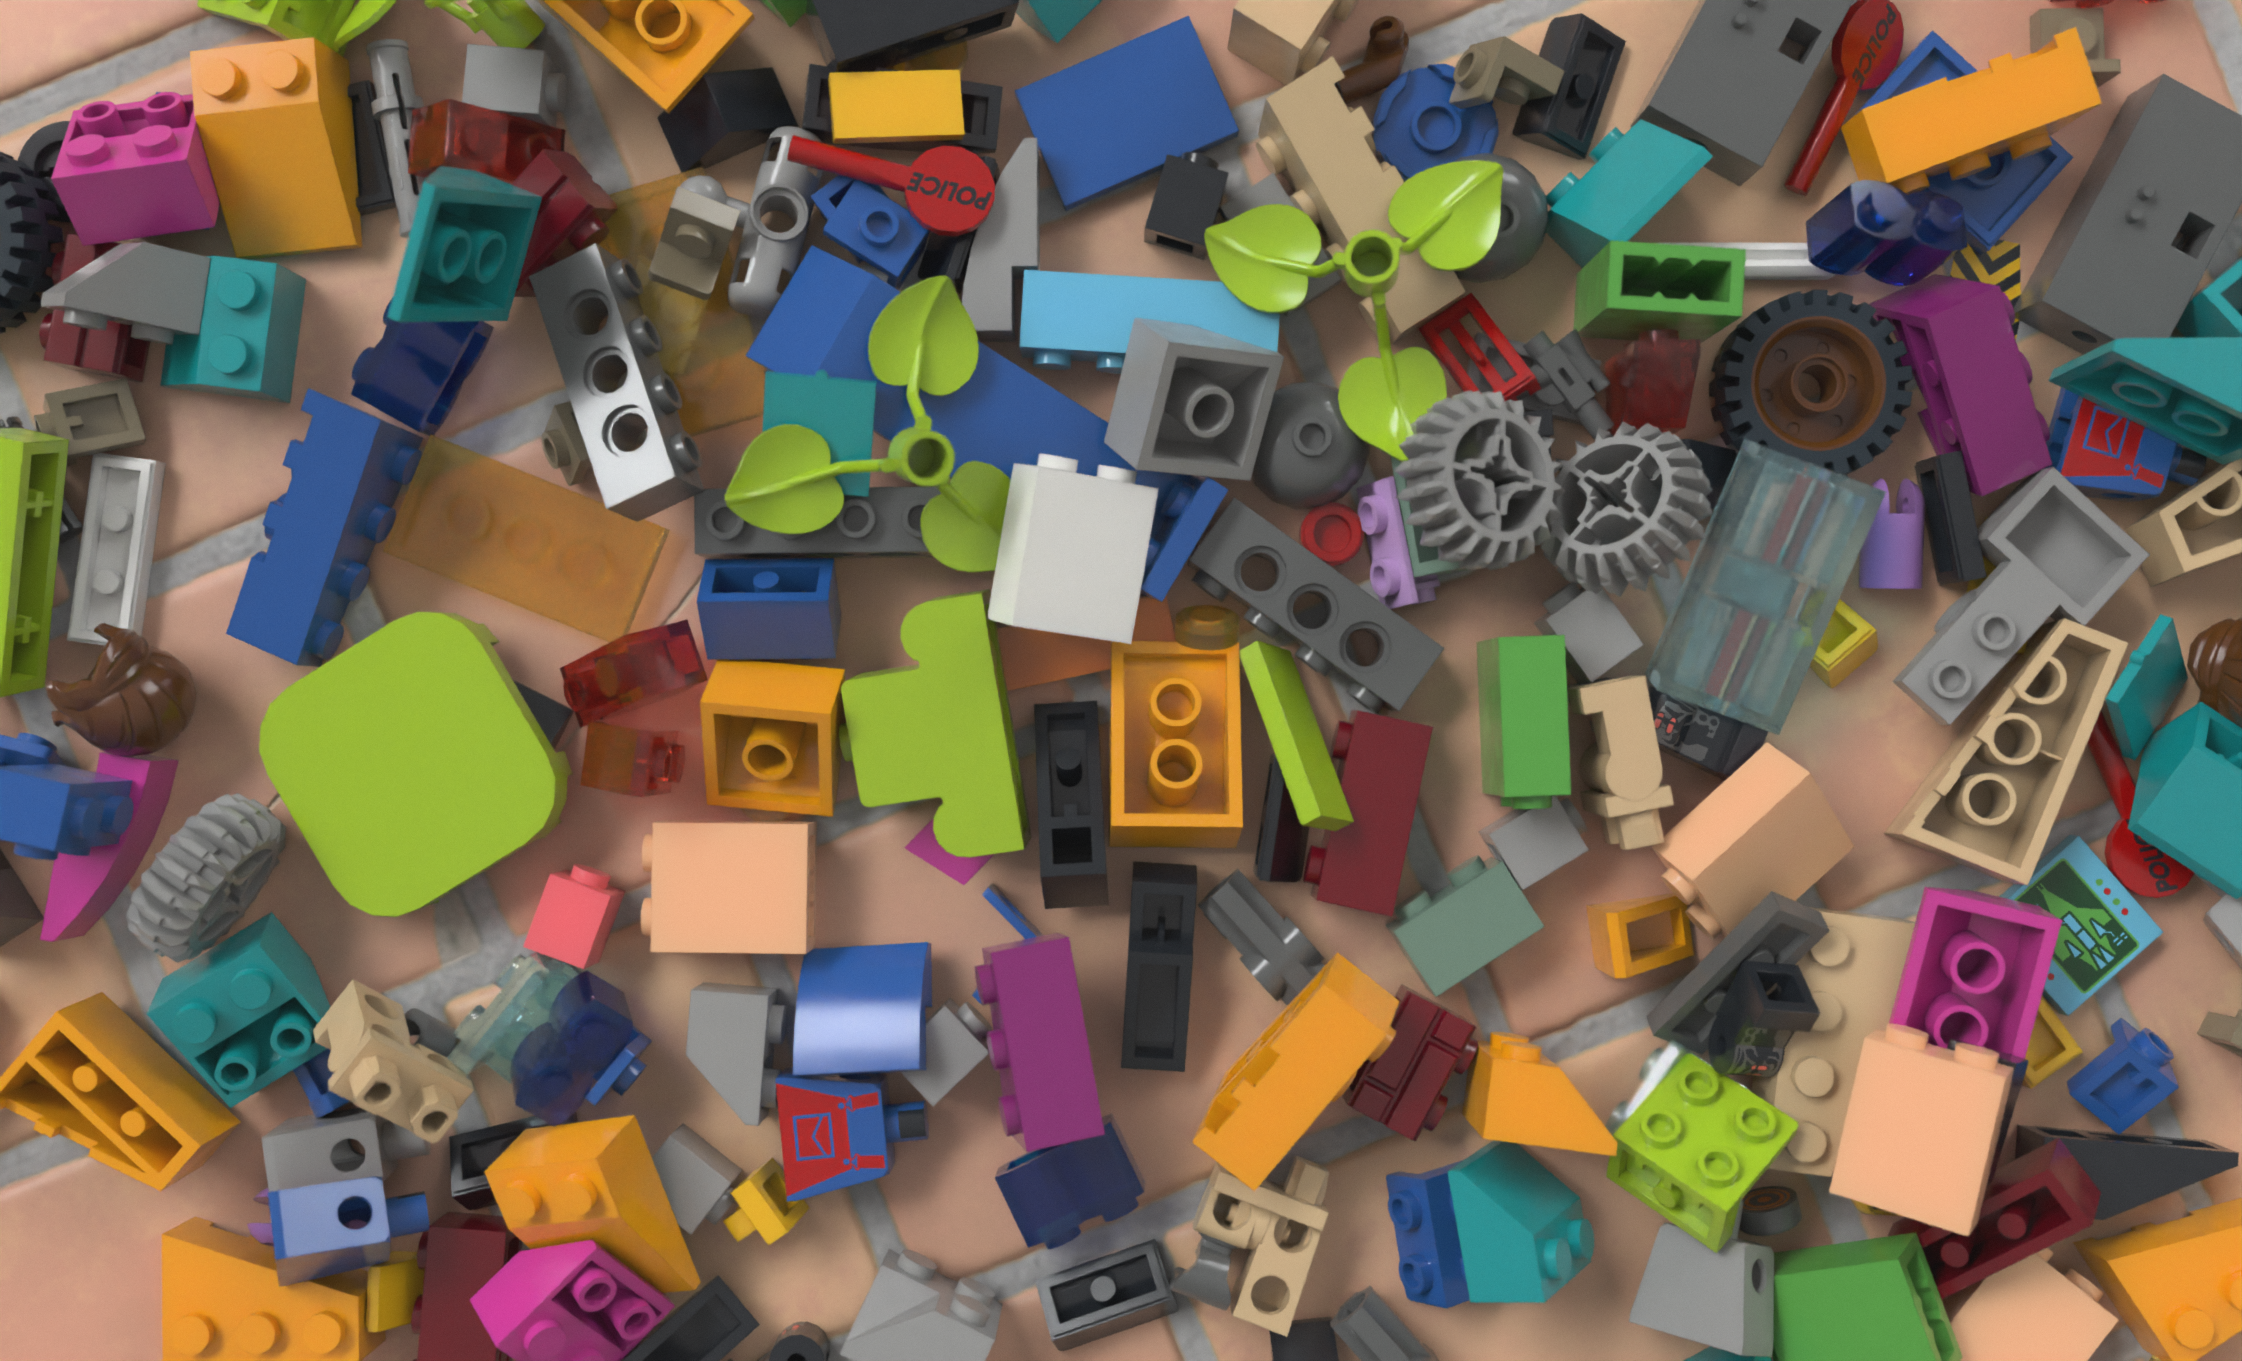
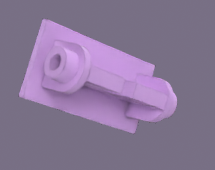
M1386 477L1357 488L1359 498L1357 515L1360 518L1362 530L1366 533L1372 562L1370 580L1375 593L1379 597V601L1389 609H1394L1410 604L1415 605L1437 600L1434 588L1440 587L1438 576L1432 575L1415 578L1413 576L1398 498H1396L1397 492L1394 477Z

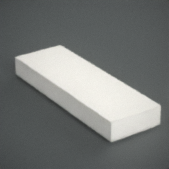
M103 453L93 455L67 641L105 646L108 640L94 632V628L101 623L134 630L142 637L166 463Z

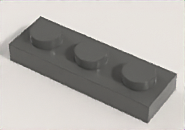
M1771 891L1646 1016L1653 1036L1703 1054L1708 1049L1709 1033L1717 1017L1716 1012L1743 961L1795 965L1830 931L1821 912ZM1769 981L1761 982L1765 992L1776 984Z

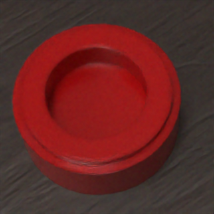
M1330 502L1324 506L1313 508L1303 519L1299 529L1300 545L1331 567L1340 566L1350 561L1359 552L1364 540V531L1362 530L1357 513L1350 507L1336 502Z

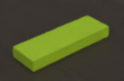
M1255 641L1240 650V658L1300 824L1337 831L1353 823L1354 820L1291 651L1261 641Z

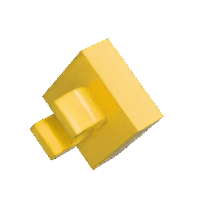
M772 1157L755 1169L731 1192L739 1206L735 1208L736 1211L723 1220V1223L737 1242L757 1229L766 1243L770 1245L789 1232L810 1207L804 1199L787 1202L785 1175Z

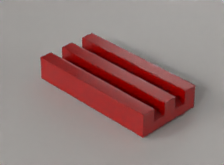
M1472 292L1419 328L1424 340L1462 392H1480V390L1439 336V333L1447 328L1494 390L1492 392H1501L1505 401H1518L1516 397L1527 390L1531 396L1541 389L1534 374ZM1468 313L1515 374L1506 383L1459 321Z

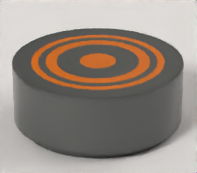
M1767 1186L1749 1190L1742 1199L1744 1204L1739 1230L1749 1235L1769 1236L1794 1228L1802 1219L1797 1193L1791 1188L1782 1186Z

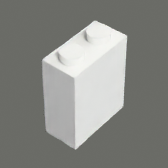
M1039 454L1037 466L1014 463L987 619L1015 627L1131 644L1158 488L1135 484L1137 472L1122 468L1098 465L1096 477L1076 473L1078 460L1059 456Z

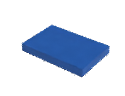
M1189 15L1015 90L1016 99L1033 138L1038 140L1040 154L1065 211L1162 170L1167 154L1179 158L1182 157L1184 152L1199 154L1238 137L1239 129Z
M1932 30L1853 116L1864 108L1946 77L1947 81L1977 72V70ZM2049 136L2052 146L2043 151L2018 160H2012L2010 151L1989 157L1991 163L1989 168L1954 181L1951 180L1949 171L1929 177L1930 187L1913 195L1981 255L1994 246L2073 159V156Z

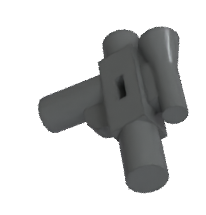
M1576 328L1556 344H1553L1546 333L1541 331L1523 345L1534 361L1532 363L1534 366L1529 369L1538 380L1541 389L1533 395L1542 405L1556 406L1562 402L1570 413L1573 412L1594 440L1596 439L1598 427L1607 431L1615 425L1594 396L1596 394L1588 385V382H1590L1598 393L1608 386L1610 381L1587 353ZM1515 375L1504 379L1505 383L1509 381L1511 378H1513ZM1526 390L1516 398L1519 401L1530 396V394Z

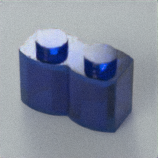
M1861 180L1851 183L1806 221L1808 259L1814 266L1826 272L1842 276H1852L1865 272L1880 282L1894 286H1909L1920 282L1967 247L1964 209L1960 203L1935 192L1920 191L1907 195L1895 186L1875 180Z
M391 299L383 315V323L386 325L382 339L375 348L368 347L355 362L352 370V379L355 383L351 395L412 429L433 437L454 406L463 382L482 356L494 327L484 321L398 322L387 317Z
M588 970L575 976L561 989L551 1006L548 1022L543 1023L530 1032L520 1043L512 1058L510 1077L515 1105L552 1126L562 1123L578 1110L591 1089L593 1074L610 1065L623 1051L630 1038L633 1020L623 991Z
M1113 1114L1102 1117L1105 1135L1030 1151L998 1168L995 1180L1028 1248L1043 1242L1048 1250L1057 1248L1073 1240L1081 1233L1079 1224L1099 1215H1102L1105 1222L1113 1221L1138 1207L1139 1203L1136 1197L1145 1192V1180Z

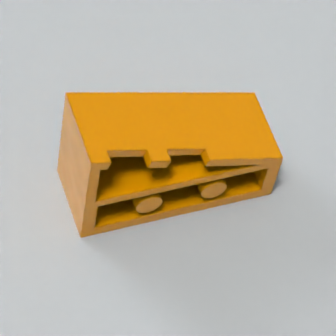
M2076 27L2054 35L2053 40L2037 52L2013 59L2009 52L1989 60V68L1947 81L1945 77L1859 111L1841 126V130L1865 199L1888 191L1891 201L1898 200L1930 187L1929 177L1949 171L1951 180L1954 181L1989 168L1991 166L1989 157L2010 151L2012 160H2018L2051 147L2052 142L2049 136L2102 103Z

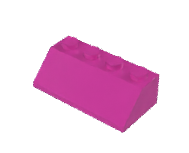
M1925 887L1889 1024L1904 1025L1921 1030L1929 1035L1928 1044L1947 1049L1949 1040L1956 1039L2025 1059L2062 920L2040 906L1971 890Z

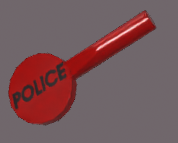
M1858 0L1850 6L1832 40L1831 59L1835 75L1838 78L1827 96L1784 184L1786 189L1799 195H1808L1853 104L1858 90L1876 88L1889 77L1897 65L1903 48L1904 27L1901 13L1893 2L1888 0Z
M792 136L787 161L905 192L904 199L911 216L923 228L937 235L960 236L974 231L986 221L994 205L995 182L989 167L978 155L962 147L940 146L927 150L914 160L910 167L807 138Z
M2101 710L2087 745L2121 818L2114 824L2107 836L2104 852L2107 867L2124 888L2133 895L2149 898L2174 895L2188 885L2195 872L2157 847L2148 844L2140 836L2128 829L2136 785Z

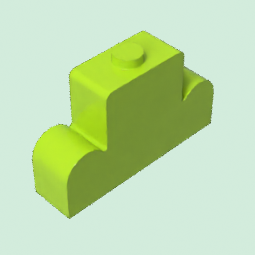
M0 428V698L45 687L69 439L24 428Z
M990 589L936 597L916 605L906 614L902 622L900 639L905 652L913 660L918 661L919 664L860 673L845 681L841 686L846 723L840 724L839 727L840 746L845 761H853L861 803L866 807H876L937 797L941 798L943 803L938 807L933 818V831L937 842L943 849L957 857H977L1024 850L1032 838L996 621L987 619L991 598Z

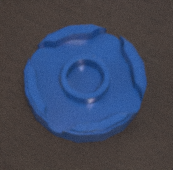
M1430 64L1427 68H1418L1414 71L1411 69L1399 75L1381 94L1371 122L1375 129L1372 131V138L1376 147L1375 154L1380 163L1385 161L1391 166L1395 165L1404 182L1419 172L1438 165L1454 162L1460 157L1493 153L1499 135L1498 119L1496 120V112L1492 106L1493 100L1486 104L1462 109L1449 103L1456 83L1453 79L1455 70L1453 66Z

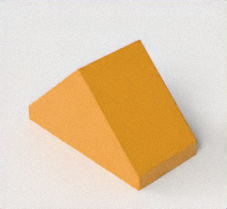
M1674 893L1586 905L1595 968L1614 978H1629L1694 956L1689 917L1685 913L1688 908Z

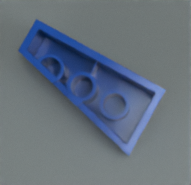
M308 388L301 411L313 416L305 440L303 442L297 439L290 441L282 465L291 469L292 479L288 491L277 500L269 503L262 525L265 526V537L271 541L267 553L260 551L250 560L226 634L295 665L320 667L323 660L329 659L340 645L344 633V627L340 624L350 601L358 599L367 585L370 568L366 565L376 543L383 542L394 525L396 510L392 507L402 485L409 484L418 472L422 460V452L418 449L423 441V437Z

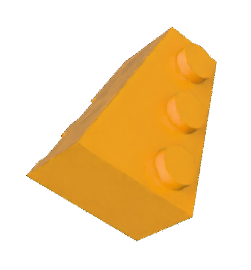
M1337 952L1225 1072L1192 1143L1255 1191L1298 1139L1309 1129L1331 1101H1337L1344 1094L1364 1061L1368 1059L1374 1062L1386 1051L1396 1035V1030L1391 1027V1023L1399 1000Z
M103 992L56 1011L0 1077V1110L7 1108L35 1122L33 1130L50 1138L60 1134L89 1148V1157L160 1192L203 1166L241 1123L239 1119Z
M2242 1198L2189 1211V1216L2155 1225L2148 1222L2130 1227L2131 1232L2100 1240L2091 1237L2073 1242L2142 1349L2162 1361H2196L2242 1331Z
M196 1216L162 1234V1361H362L386 1341V1330L376 1333L368 1332V1328H366L368 1271L355 1269L279 1287L274 1246L261 1244L252 1235L244 1237L213 1227L214 1222Z

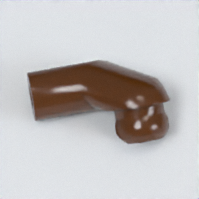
M1384 16L1374 21L1370 27L1369 33L1371 37L1369 38L1363 62L1342 71L1345 77L1334 84L1345 105L1387 88L1400 75L1409 49V37L1405 32L1403 23L1398 18Z

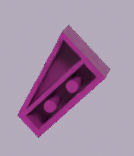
M1933 274L1869 304L1876 309L1872 317L1877 321L1887 318L1895 328L1893 333L1897 342L1902 340L1908 352L1900 357L1902 366L1911 365L1912 374L1927 404V408L1917 412L1936 455L1962 451L1969 491L1971 493L1985 496L2052 465L2046 444L2050 438L2049 428L2046 420L2035 407L2029 384L2032 382V370L2026 357L2018 350L2011 326L2015 321L2014 309L2009 298L2001 291L2000 286Z
M1054 933L982 948L984 964L975 966V977L982 1005L990 1004L993 1030L987 1031V1044L994 1071L999 1070L1002 1096L998 1098L1005 1135L1007 1137L1012 1136L1026 1152L1105 1135L1069 937L1060 933Z

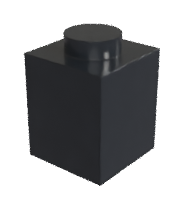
M1184 152L1181 158L1167 154L1145 225L1144 242L1204 260L1207 252L1204 233L1207 228L1215 225L1226 190L1229 173L1218 170V162L1202 154Z

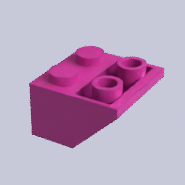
M162 92L150 96L145 101L117 105L110 101H97L73 111L51 180L83 246L215 227L220 201L194 116L193 94L181 96L175 92Z
M593 1240L519 1251L470 1299L472 1306L495 1346L516 1361H621L675 1307L669 1297Z

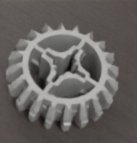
M1465 391L1454 395L1453 399L1449 397L1434 403L1431 408L1427 409V414L1419 416L1415 422L1410 424L1414 435L1407 437L1399 445L1409 460L1402 462L1394 470V472L1407 480V488L1403 489L1396 498L1407 502L1410 501L1413 512L1405 524L1421 525L1423 527L1420 545L1429 546L1430 548L1438 546L1439 561H1447L1449 563L1458 561L1460 569L1477 570L1488 568L1489 570L1507 567L1509 563L1526 559L1529 555L1535 553L1536 545H1541L1543 541L1551 538L1547 525L1552 524L1562 516L1552 500L1557 499L1567 491L1555 482L1554 473L1564 464L1551 460L1548 449L1555 438L1541 437L1539 435L1538 429L1541 417L1531 415L1524 417L1523 401H1505L1501 392L1494 393L1488 391L1481 394L1479 391Z
M1623 421L1614 436L1609 431L1598 427L1595 442L1590 445L1575 440L1577 453L1569 461L1555 458L1556 462L1564 464L1559 469L1560 472L1557 477L1554 478L1555 482L1567 491L1557 499L1552 500L1562 516L1552 524L1547 525L1551 538L1543 541L1541 545L1544 556L1555 567H1558L1557 571L1566 580L1574 582L1576 585L1580 584L1585 590L1592 591L1595 594H1598L1605 588L1609 593H1614L1621 597L1629 583L1635 589L1646 592L1649 576L1654 573L1659 577L1670 579L1669 567L1667 565L1675 558L1691 561L1689 550L1685 546L1688 541L1706 539L1703 532L1704 528L1698 521L1713 515L1710 502L1706 499V496L1712 492L1709 479L1703 473L1704 470L1701 467L1702 462L1691 449L1687 450L1686 445L1678 436L1672 435L1669 431L1662 433L1659 428L1651 426L1648 422L1637 430L1635 426H1630Z
M239 793L232 796L226 794L217 798L215 802L203 805L198 815L188 817L185 825L175 835L170 836V840L163 850L155 854L156 859L150 868L141 874L142 882L132 893V904L127 909V930L139 938L138 941L162 957L167 956L177 963L195 958L203 950L212 948L220 936L228 934L231 926L239 918L244 917L246 909L255 901L258 893L268 881L272 870L280 863L277 857L285 848L286 826L270 812V809L255 799L249 800Z

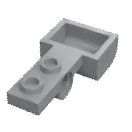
M2054 467L2039 470L2020 483L1977 529L1982 555L1996 568L1977 589L1964 594L1943 613L1934 627L1936 634L1892 681L1940 725H1951L2049 616L2055 621L2066 618L2085 626L2150 555Z

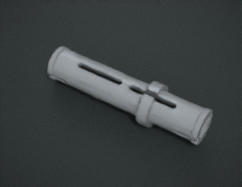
M383 39L366 45L377 98L371 103L374 119L381 121L389 173L400 223V236L409 238L423 182L430 176L420 117L425 114L423 98L415 95L408 57V43L399 39Z

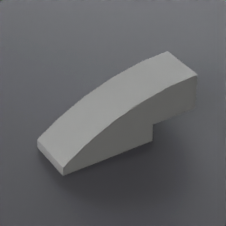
M1024 138L1003 169L995 185L994 205L986 221L977 228L971 246L963 286L962 304L973 321L979 342H1015V279H1024V270L1040 271V154L1037 138Z

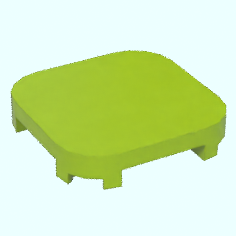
M415 612L396 619L288 686L270 703L260 725L259 752L274 787L332 885L350 905L370 915L397 917L438 903L440 898L530 843L545 838L562 822L559 816L567 801L568 775L573 774L565 751L556 753L493 648L500 641L484 624H477L457 613Z

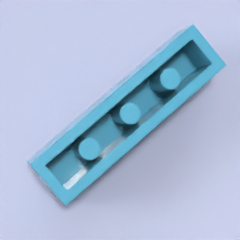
M1024 270L1019 348L1022 358H1033V366L1036 368L1068 370L1071 368V361L1097 362V371L1121 374L1134 318L1193 325L1278 352L1280 314L1259 312L1246 306L1219 281Z

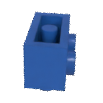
M834 558L705 559L697 597V607L707 660L836 659L841 610Z
M60 764L0 766V840L14 842V854L42 860H57L59 853L89 856L91 847L119 844L120 835L127 830L133 815V801L129 797L133 780Z

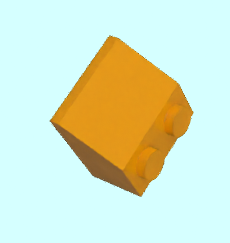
M742 659L717 660L700 700L707 805L833 817L842 757L839 727L840 724L846 723L841 695V686L845 682V669Z
M1491 1032L1490 1042L1477 1040L1478 1047L1468 1066L1462 1115L1483 1139L1616 1156L1617 1141L1563 1071L1541 1053L1542 1048L1540 1046L1529 1044V1038L1526 1036L1506 1032Z

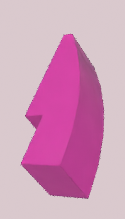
M100 752L97 773L133 780L129 795L133 801L132 819L127 830L120 835L119 844L91 847L89 856L59 853L58 859L54 860L40 940L56 942L84 936L112 906L134 876L156 835L170 798L179 760L153 755L131 757Z

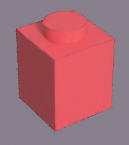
M574 864L572 871L566 869L551 873L523 947L581 969H586L599 963L625 891L608 885L611 878L609 874L581 864Z

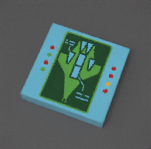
M2076 835L2067 836L2037 863L2028 885L2013 884L1999 896L2040 906L2062 920L2042 995L2058 1013L2066 1016L2075 1011L2163 933L2160 927L2080 836Z

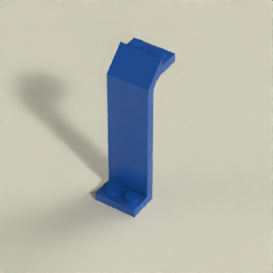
M811 245L745 356L766 368V371L815 375L818 370L823 369L827 371L829 377L877 381L873 432L892 442L899 432L915 426V419L906 398L907 385L894 386L881 382L873 374L868 359V341L873 324L886 305L901 292L875 275ZM979 341L976 369L970 380L961 388L943 396H935L921 389L919 390V397L926 415L932 419L931 431L943 435L953 447L955 463L949 475L950 479L962 464L969 461H980L1000 469L1011 480L1014 463L1037 466L1039 454H1047L1078 460L1076 473L1089 476H1097L1098 465L1136 471L1135 484L1158 488L1140 595L1163 602L1228 492L1227 488L1207 476L1136 470L1104 443L1108 422Z

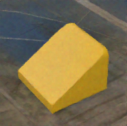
M1831 591L1782 631L1783 636L1830 688L1836 687L1878 649L1877 630Z
M392 1251L388 1261L372 1265L368 1269L366 1328H368V1332L378 1333L411 1323L415 1301L420 1294H423L425 1270L418 1269L417 1252Z

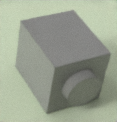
M467 44L461 108L483 126L555 132L557 112H564L566 108L568 87L565 74L561 73V69L544 50Z
M1570 582L1548 597L1542 603L1548 613L1534 622L1542 635H1565L1566 668L1576 682L1580 684L1592 683L1644 645L1604 589L1595 594L1592 591L1585 590L1583 587L1579 589L1574 582Z
M1552 795V808L1515 809L1478 831L1493 857L1504 863L1521 890L1526 889L1589 851L1580 836L1587 831L1583 818L1568 798L1559 801L1556 795Z
M949 998L926 1020V1071L901 1073L934 1106L989 1054L986 1035L987 1031L992 1030V1027L970 1003L965 1002L959 1007Z
M684 1123L667 1138L652 1157L677 1223L689 1234H692L705 1218L713 1225H716L735 1201L731 1195L734 1189L730 1186L742 1169Z

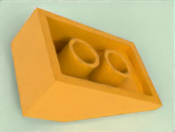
M537 0L547 12L585 46L668 114L755 19L754 14L738 0Z
M314 37L190 51L194 116L236 258L249 260L363 248L360 212L356 207V198L359 197L352 98L348 97L347 87L351 84L349 60Z
M1111 641L1109 847L1236 848L1243 828L1239 642L1132 641L1131 644Z
M635 1115L525 1129L484 1172L508 1229L530 1249L593 1240L662 1293L696 1290L701 1283Z

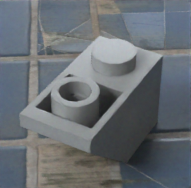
M147 242L119 244L42 293L40 307L64 311L63 323L106 331L107 323L111 321L132 326V338L173 345L174 335H199L210 258Z
M703 982L691 990L686 1056L745 1125L759 1126L769 1115V1108H778L775 1078L782 1070L773 1069L774 1044H783L787 1027V1006L778 1005L779 988Z

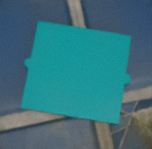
M823 369L818 370L815 375L766 371L762 432L778 425L797 424L809 428L823 437L830 449V464L840 461L871 460L877 381L829 377L827 371ZM871 472L834 476L843 491V495L869 497Z
M2159 615L2139 648L2131 653L2129 663L2105 698L2122 756L2132 760H2136L2156 727L2163 723L2165 713L2188 679L2174 620L2171 617Z

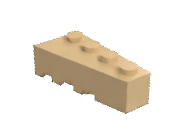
M2066 618L2041 625L2027 643L2024 654L2018 655L1884 834L2002 882L2028 885L2129 643Z

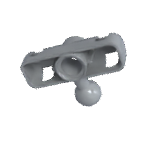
M794 126L776 128L769 135L750 204L727 196L721 183L710 176L698 175L690 177L680 186L741 210L735 226L744 230L729 284L728 301L733 310L764 320L768 319L782 295L776 292L781 270L784 269L788 272L791 280L798 268L814 207V202L810 196L818 191L823 170L818 169L817 176L807 171L808 166L787 161L793 135L823 143L816 134ZM781 142L776 161H768L772 146ZM770 211H782L789 215L795 226L783 233L773 232L765 227L761 217ZM749 259L750 262L745 281L736 282L741 261Z

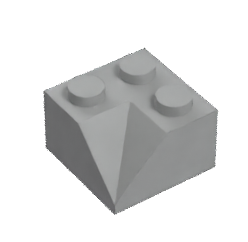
M1134 318L1104 443L1136 470L1250 481L1284 356L1278 352L1193 325Z
M889 1249L839 1355L852 1361H985L996 1339L1003 1304L993 1300L994 1292L978 1281L962 1277L959 1282H956L936 1272L937 1265L920 1253L905 1249L900 1255Z

